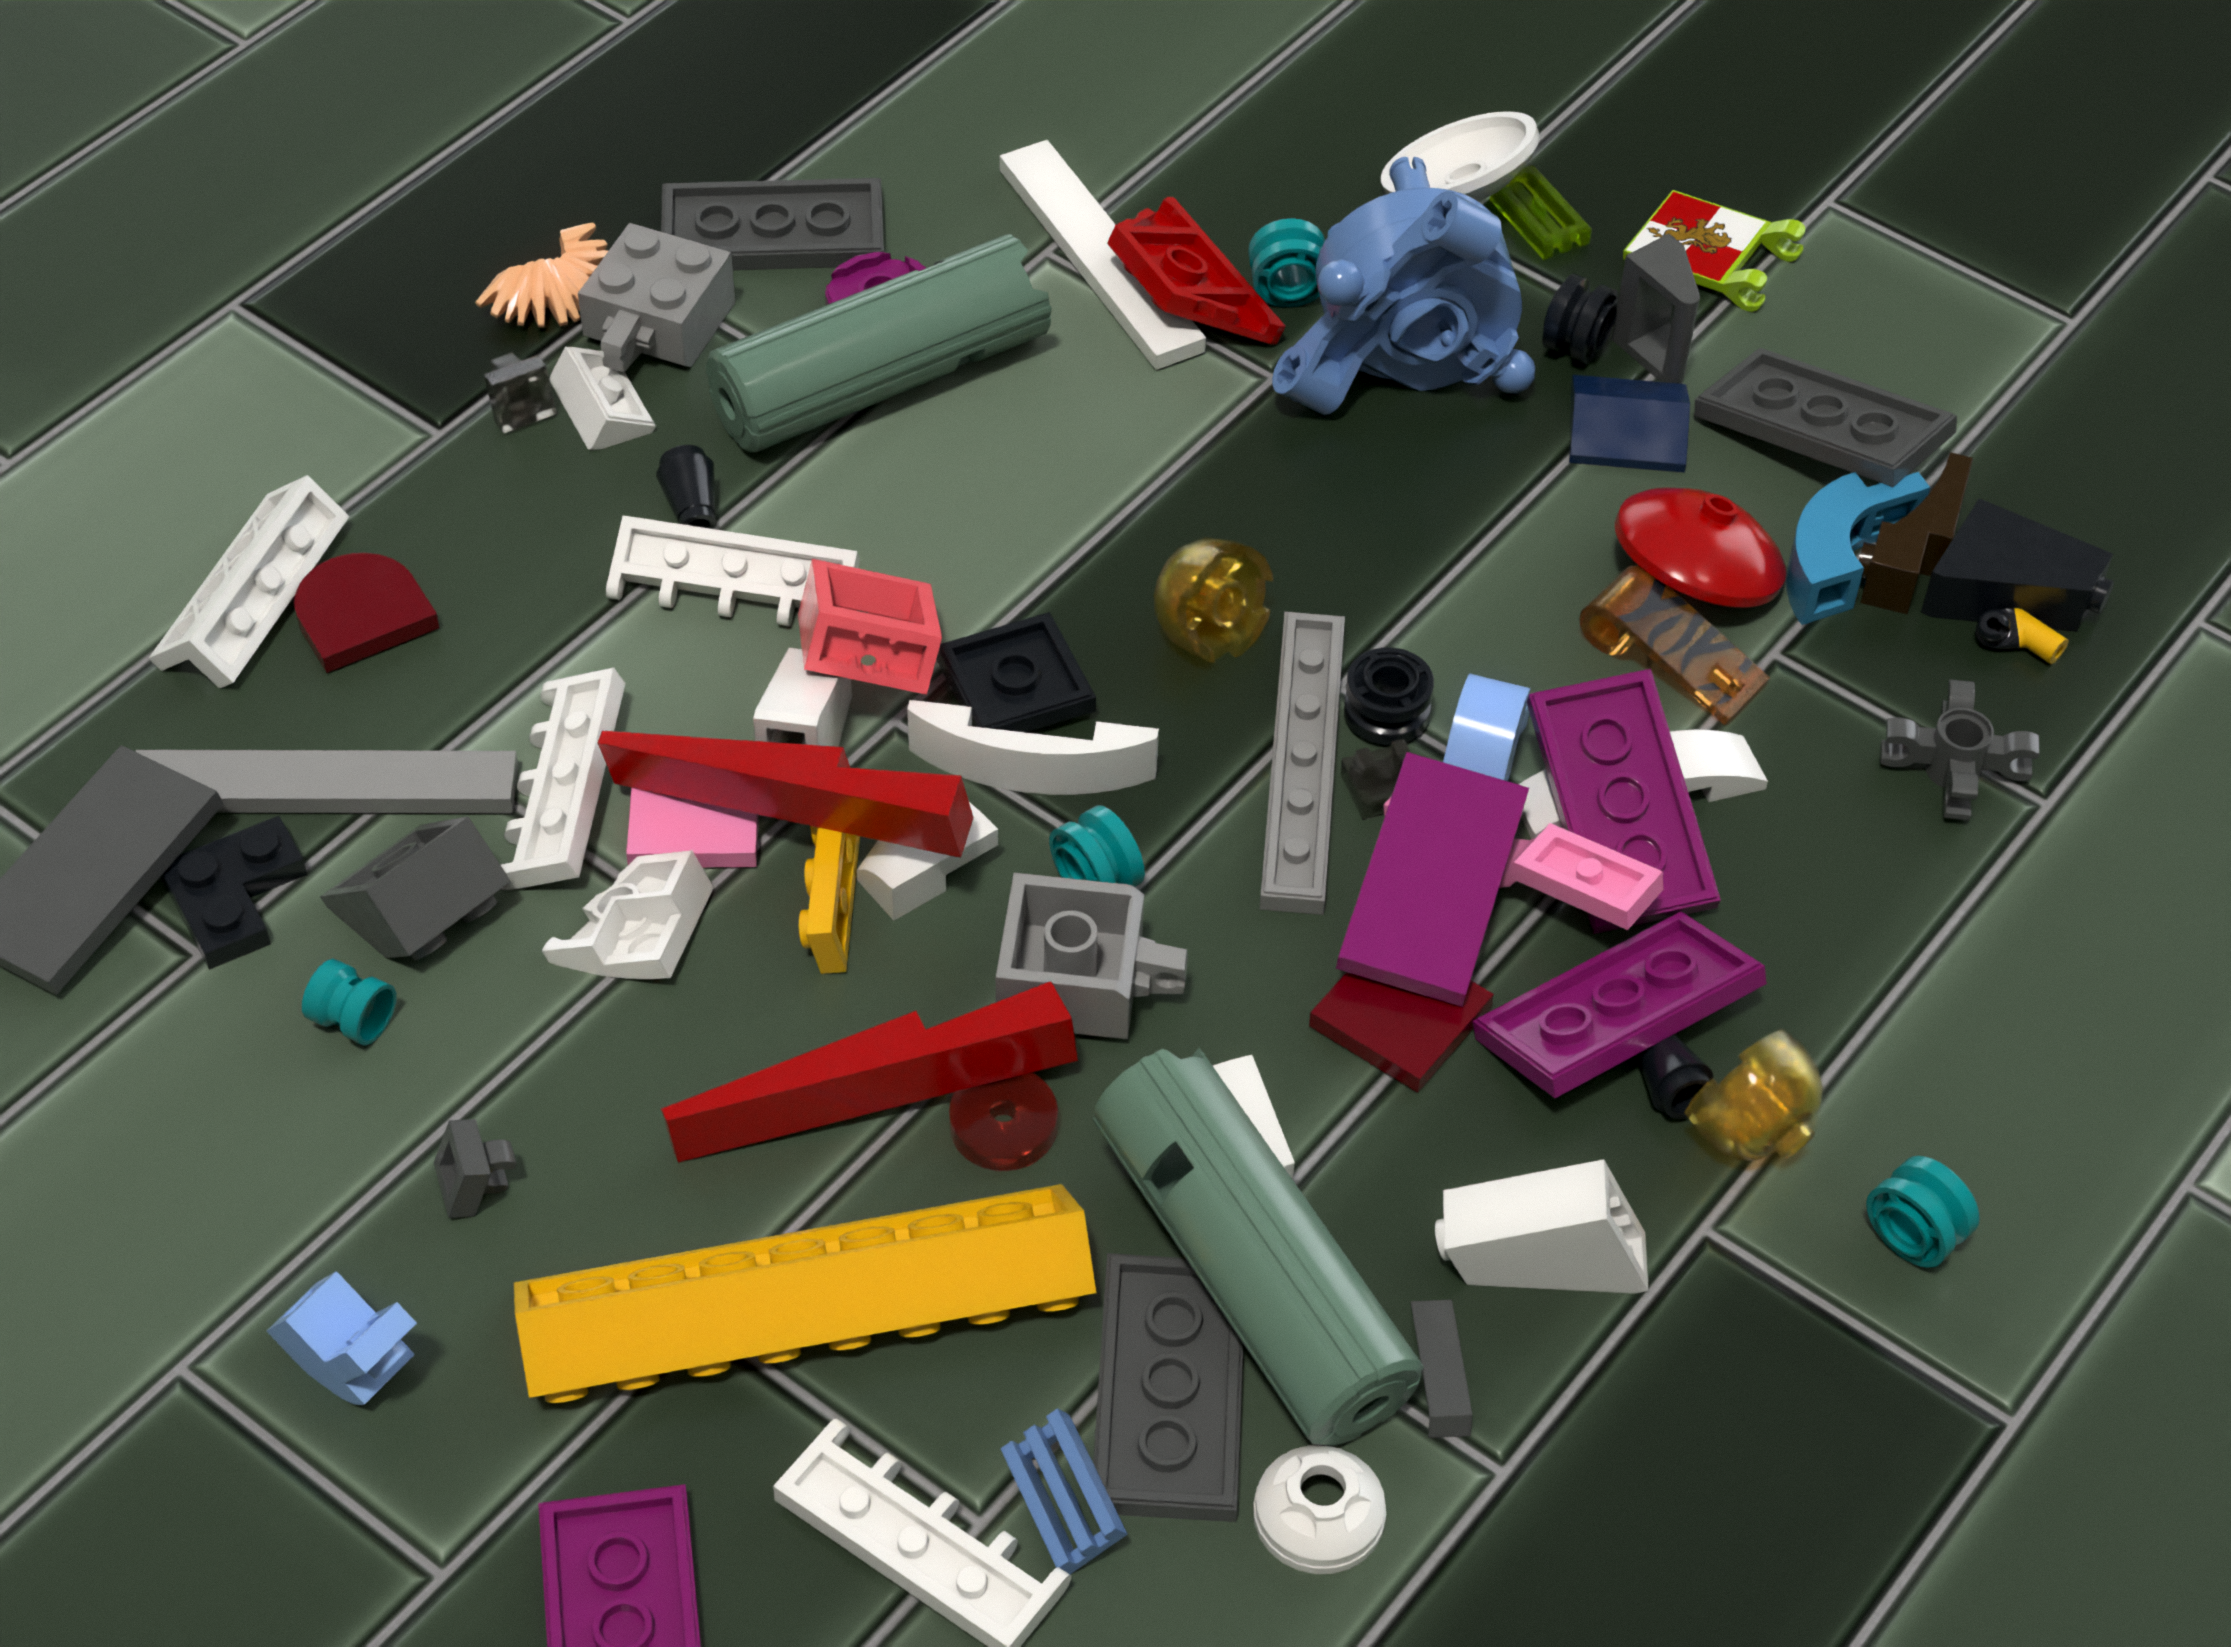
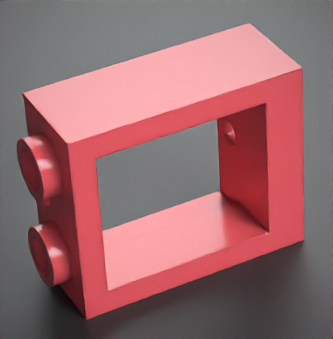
M812 559L798 612L804 670L927 695L942 640L931 584ZM865 655H872L876 660L872 665L866 666L861 663V659Z

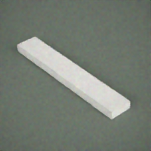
M1048 140L999 156L1000 172L1155 370L1205 353L1206 337L1195 323L1190 319L1159 309L1152 302L1151 295L1140 282L1124 269L1123 262L1107 244L1115 223Z

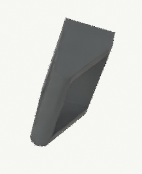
M1669 233L1626 255L1617 315L1611 340L1660 382L1683 384L1700 294L1684 245ZM1673 305H1674L1675 307H1674V312H1673L1672 323L1670 324V318H1671V313H1672V307H1673Z

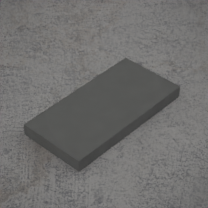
M881 178L662 184L661 232L731 252L733 270L838 267V265L858 255L884 252Z
M1758 348L1695 398L1694 416L1852 473L1856 472L1858 475L1894 487L1956 433L1957 415L1763 348Z
M120 745L0 878V966L57 995L224 805L218 792Z
M1107 1253L1093 1464L1118 1515L1236 1522L1243 1342L1186 1258Z

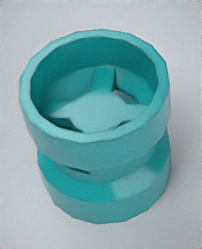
M333 958L320 965L310 978L302 999V1013L305 1018L321 1026H340L344 1037L366 1046L379 1038L388 1026L395 1009L397 993L394 986L373 976L362 979L358 976L354 967Z

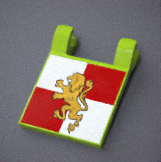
M1672 190L1623 250V259L1625 260L1626 255L1669 233L1684 245L1696 284L1722 292L1741 309L1754 312L1765 302V295L1756 292L1761 291L1767 284V276L1760 270H1741L1761 243L1779 259L1787 262L1795 261L1802 254L1803 245L1793 243L1792 241H1799L1804 236L1806 227L1802 222L1794 219L1775 222L1766 221Z

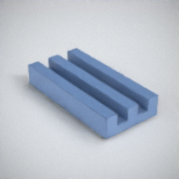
M1057 1408L1046 1416L1048 1424L1042 1428L1034 1424L1023 1432L1026 1438L1019 1444L1010 1441L1000 1449L1056 1568L1059 1567L1068 1574H1072L1128 1534L1070 1415ZM1057 1441L1101 1531L1094 1536L1082 1514L1079 1502L1050 1447ZM1034 1457L1077 1545L1075 1549L1031 1460Z

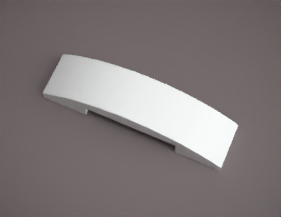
M909 700L907 709L909 750L926 762L946 772L960 775L962 778L976 783L1024 793L1077 795L1119 790L1156 778L1159 729L1096 722L1093 740L973 727L972 707Z
M1715 730L1670 731L1688 792L1702 789L1709 803L1766 789L1768 780L1744 736ZM1546 769L1518 784L1529 788L1521 818L1531 839L1536 838L1549 823L1563 828Z

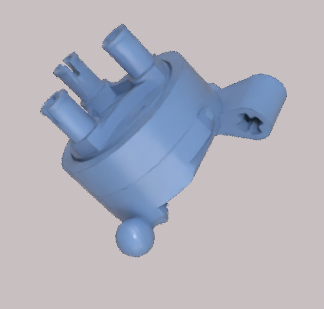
M1401 157L1392 163L1389 175L1396 192L1380 196L1365 203L1347 215L1341 222L1330 228L1316 264V283L1324 315L1293 347H1290L1283 353L1274 369L1272 385L1275 392L1322 415L1331 414L1340 406L1358 371L1381 378L1392 379L1418 391L1445 387L1461 380L1469 385H1479L1491 376L1493 383L1502 392L1518 394L1528 389L1535 379L1536 367L1532 358L1522 350L1513 349L1519 339L1517 327L1522 313V298L1502 233L1501 221L1498 216L1492 214L1483 204L1465 194L1447 189L1430 188L1426 174V165L1423 159L1419 157H1413V169L1410 166L1408 157Z

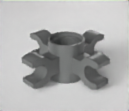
M1949 679L1948 701H1942L1941 716L1938 719L1936 728L1919 727L1917 723L1906 718H1889L1886 723V740H1881L1880 763L1883 765L1905 767L1913 763L1925 764L1928 777L1938 786L1945 788L1943 799L1944 818L1970 820L1971 799H1977L1978 781L1983 770L1998 771L2001 775L2011 780H2031L2032 759H2038L2039 735L2033 732L2015 731L2004 736L1994 735V729L1989 719L1982 713L1974 710L1975 683L1971 681Z

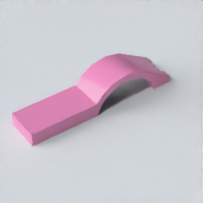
M1391 797L1383 804L1384 816L1386 815ZM1549 823L1536 838L1531 840L1514 839L1499 888L1510 887L1518 881L1629 930L1663 891V871Z

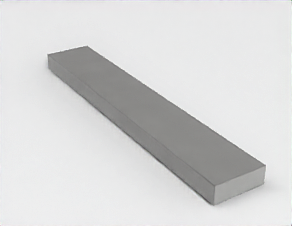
M1296 612L1284 613L1259 910L1324 915L1345 616Z
M136 750L137 753L216 790L224 804L217 813H513L518 773L516 751Z

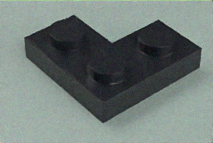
M278 815L179 855L161 875V879L210 970L271 945L267 928L250 898L306 876L307 872L303 857Z

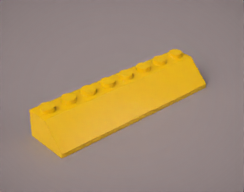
M1062 1184L513 1282L515 1317L529 1398L544 1395L545 1401L548 1403L573 1401L588 1394L587 1387L616 1382L617 1388L622 1390L647 1387L660 1380L659 1374L687 1369L690 1376L714 1375L728 1370L731 1367L730 1361L753 1356H758L761 1363L784 1362L800 1356V1348L829 1343V1348L832 1350L854 1349L869 1344L871 1342L870 1335L894 1330H898L899 1335L902 1337L929 1335L941 1329L940 1322L968 1317V1322L971 1324L995 1323L1010 1317L1009 1309L1037 1304V1309L1040 1311L1065 1310L1079 1304L1078 1296L1096 1293L1085 1213L1083 1208Z

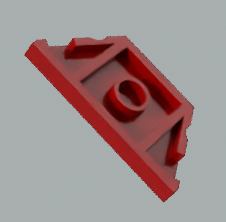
M1174 197L1163 199L1156 212L1146 208L1139 212L1135 219H1126L1115 225L1107 242L1108 246L1123 262L1124 269L1133 275L1151 295L1152 302L1159 309L1268 344H1277L1286 327L1285 324Z

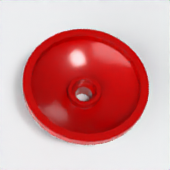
M1654 488L1627 498L1616 515L1614 524L1616 536L1622 548L1632 560L1660 582L1693 598L1722 606L1755 607L1772 601L1779 594L1787 575L1785 562L1773 538L1746 510L1724 496L1698 489Z

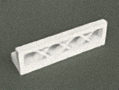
M308 475L268 493L148 659L161 671L189 659L219 689L234 683L296 594L302 579L315 567L350 516Z

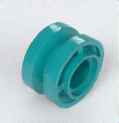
M1288 218L1271 222L1254 234L1248 247L1254 290L1265 302L1278 307H1298L1308 304L1319 297L1316 283V264L1320 250L1325 242L1324 235L1320 229L1308 221Z
M1097 805L1082 813L1078 818V823L1067 822L1051 832L1049 837L1050 852L1061 878L1127 884L1134 887L1143 882L1145 868L1138 845L1123 821L1110 809Z
M1912 1156L1906 1159L1893 1171L1891 1178L1883 1180L1869 1193L1866 1201L1868 1217L1882 1241L1898 1256L1920 1267L1931 1268L1938 1266L1953 1252L1955 1245L1964 1242L1978 1228L1980 1221L1977 1203L1965 1183L1948 1167L1925 1156Z

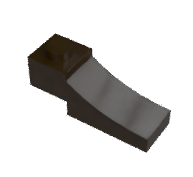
M1950 452L1938 482L1920 505L1894 524L1882 521L1876 545L1867 542L1863 543L1859 562L1864 567L1862 579H1866L1860 603L1908 614L1918 575L1922 574L1931 577L1932 571L1953 540L1973 462L1972 457Z

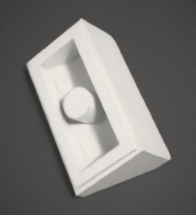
M565 346L551 373L550 382L587 449L600 450L653 433L656 426L625 372L604 367L602 361L604 357L603 351Z

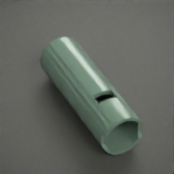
M1011 234L1002 235L936 261L933 266L921 271L915 270L711 350L705 368L710 386V396L724 428L739 443L741 448L749 453L758 452L952 373L962 364L970 361H981L1047 334L1051 326V306L1048 292L1032 288L1029 277L1021 264L1029 250L1021 243L1020 239L1014 238Z
M1198 1048L1194 1052L1193 1057L1180 1059L1168 1050L1161 1049L1152 1055L1143 1057L1135 1065L1122 1072L1104 1090L1094 1107L1093 1122L1307 1439L1313 1445L1336 1446L1354 1440L1361 1436V1433L1391 1417L1408 1401L1417 1389L1424 1366L1202 1050Z

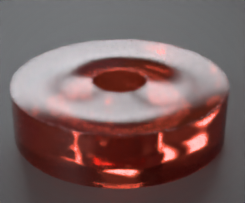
M1033 1073L969 1089L956 1090L952 1096L949 1108L951 1138L957 1150L967 1160L982 1168L995 1171H1012L1027 1167L1040 1160L1050 1150L1056 1139L1058 1106L1055 1095L1047 1083ZM999 1115H1008L1013 1119L1007 1122H1000L994 1118Z

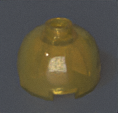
M1205 537L1179 547L1163 566L1157 578L1153 596L1155 615L1167 638L1191 655L1208 662H1215V659L1220 658L1228 651L1232 656L1238 657L1259 638L1269 619L1271 610L1263 607V602L1266 594L1265 580L1273 582V573L1265 556L1253 547L1234 540Z
M1779 1030L1764 1037L1738 1055L1743 1063L1730 1072L1720 1084L1714 1078L1707 1082L1691 1100L1685 1111V1115L1694 1124L1695 1130L1719 1153L1733 1159L1761 1160L1776 1151L1783 1159H1787L1801 1150L1815 1135L1809 1123L1820 1110L1823 1086L1818 1067L1798 1040H1794L1784 1030Z

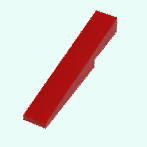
M602 731L597 742L612 780L617 785L961 858L974 818L962 776L850 768L844 747Z
M1050 981L928 1029L924 1027L917 1011H913L662 1108L661 1111L672 1150L677 1161L682 1162L1078 1061L1073 1021Z

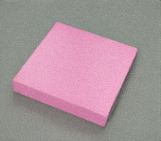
M631 788L626 852L627 863L629 865L637 856L693 850L702 868L757 867L759 815Z

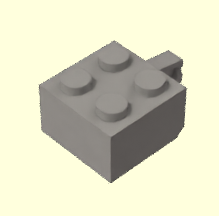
M629 223L578 292L583 336L601 341V350L604 353L602 359L603 366L625 372L637 357L643 353L683 366L692 367L735 304L731 252Z
M1013 873L995 977L996 1002L1051 981L1072 1017L1075 1034L1128 1039L1134 997L1148 996L1149 993L1183 994L1187 974L1188 952L1187 949L1158 944L1154 940L1142 937L1144 894L1132 885Z

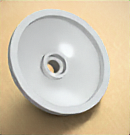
M1493 112L1465 118L1438 128L1410 143L1386 164L1381 174V184L1385 194L1396 192L1389 175L1392 163L1401 157H1408L1410 166L1413 169V157H1419L1423 159L1426 165V174L1430 188L1456 191L1483 204L1490 199L1491 195L1504 188L1532 158L1540 140L1536 122L1532 117L1524 113Z

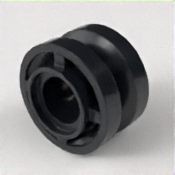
M1575 273L1569 275L1562 286L1556 291L1548 307L1543 326V347L1560 353L1570 345L1572 359L1584 364L1590 363L1605 345L1614 326L1617 315L1618 291L1601 284L1593 292H1590V281L1588 278Z
M1392 647L1369 650L1357 657L1351 664L1347 675L1344 716L1349 727L1361 738L1382 745H1398L1417 738L1426 729L1430 719L1434 676L1428 664L1412 652Z

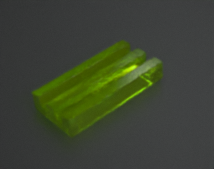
M1534 165L1524 167L1504 188L1491 195L1489 199L1543 260L1553 257L1554 248H1558L1561 253L1570 251L1574 241L1580 247L1590 244L1592 228ZM1520 183H1523L1534 195L1533 198ZM1546 210H1548V212L1558 221V223L1564 229H1560V227L1546 213Z

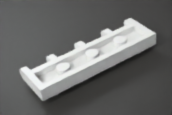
M623 515L606 585V597L620 600L623 595L625 582L628 581L660 586V607L673 608L678 589L718 595V615L732 617L737 598L779 605L777 625L790 627L795 607L800 608L812 559L859 568L860 558L858 552L853 550Z
M615 668L552 680L543 684L540 698L545 704L553 707L549 721L537 723L531 729L530 742L534 746L542 748L537 769L524 771L519 776L518 791L530 797L525 817L510 820L506 826L504 837L508 842L517 845L513 862L501 864V867L511 881L502 888L503 890L520 889L578 878L580 876L606 767V762L597 742L602 731L615 730L626 684Z
M837 1418L833 1419L773 1486L776 1502L987 1647H1021L1064 1594L1071 1581V1575L1057 1567L1041 1584L1010 1563L1008 1560L1014 1553L1018 1540L1006 1531L1001 1532L991 1545L986 1547L949 1522L958 1508L959 1500L948 1492H943L930 1507H927L900 1489L892 1481L900 1470L901 1461L891 1454H884L872 1468H869L840 1447L849 1434L850 1427Z

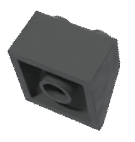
M468 816L419 825L321 895L320 898L328 909L385 958L411 955L413 960H418L443 945L447 940L443 931L459 919H462L464 923H468L492 909L497 904L493 894L511 881Z

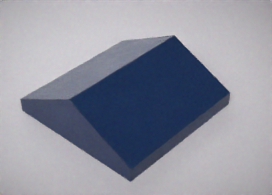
M1572 375L1569 463L1685 473L1690 417V399L1687 385Z

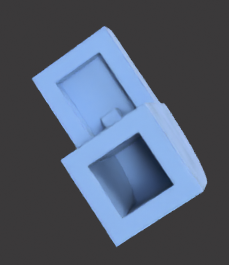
M1469 674L1456 708L1443 762L1509 781L1518 739L1526 728L1529 709L1526 702L1530 688Z
M336 1271L315 1283L267 1330V1333L313 1379L341 1399L355 1405H364L415 1355L401 1338L417 1322L398 1302L375 1312Z

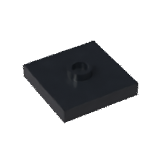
M1050 612L940 644L936 660L959 705L972 707L973 727L1026 733L1096 711V696Z

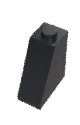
M1979 498L1932 571L1921 613L1934 618L1977 622L1980 615L1987 610L2019 608L2053 630L2078 632L2089 611L2100 614L2110 596L2114 581L2106 578V574L2113 553Z

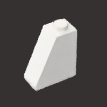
M788 648L755 710L753 717L755 741L839 747L852 698L851 679L804 670L802 649Z
M1604 1159L1443 1190L1444 1219H1438L1435 1223L1438 1250L1443 1260L1452 1261L1467 1285L1633 1294L1648 1291L1645 1231Z

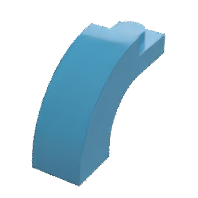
M1853 472L1823 487L1807 503L1798 521L1786 571V591L1789 603L1801 625L1854 608L1864 570L1854 551L1863 547L1864 542L1875 543L1877 541L1882 521L1896 523L1913 511L1929 495L1931 487L1919 472L1906 475L1894 487L1880 482L1867 487L1857 473Z

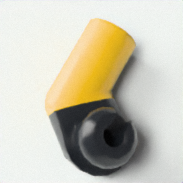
M2019 608L1987 610L1980 615L1976 624V635L1983 645L1994 650L2027 648L2049 664H2054L2061 657L2069 642L2067 638Z

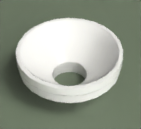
M1307 1445L1292 1449L1281 1455L1264 1472L1257 1486L1253 1502L1254 1525L1261 1542L1283 1564L1298 1571L1312 1574L1338 1573L1349 1570L1363 1562L1376 1549L1382 1538L1386 1521L1384 1491L1372 1469L1356 1455L1341 1448L1327 1445ZM1323 1474L1336 1479L1343 1487L1344 1495L1338 1502L1332 1505L1321 1506L1306 1499L1300 1487L1307 1478Z

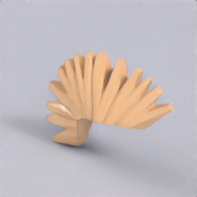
M594 223L560 230V258L538 259L535 262H527L525 265L507 268L497 274L475 303L480 308L494 303L490 315L498 318L506 311L505 322L509 323L515 316H518L517 325L524 326L530 310H532L538 327L544 328L546 307L550 309L559 326L568 325L567 316L574 322L580 320L578 292L608 251L605 250L607 243L605 240H588L596 230Z

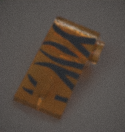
M1638 565L1629 566L1624 569L1582 609L1579 616L1580 627L1585 637L1594 647L1603 653L1614 656L1622 655L1635 643L1723 725L1770 679L1767 674L1671 587L1660 582Z

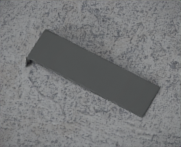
M1452 1300L1411 1301L1420 1362L1424 1366L1422 1375L1429 1411L1428 1438L1471 1436L1472 1408Z

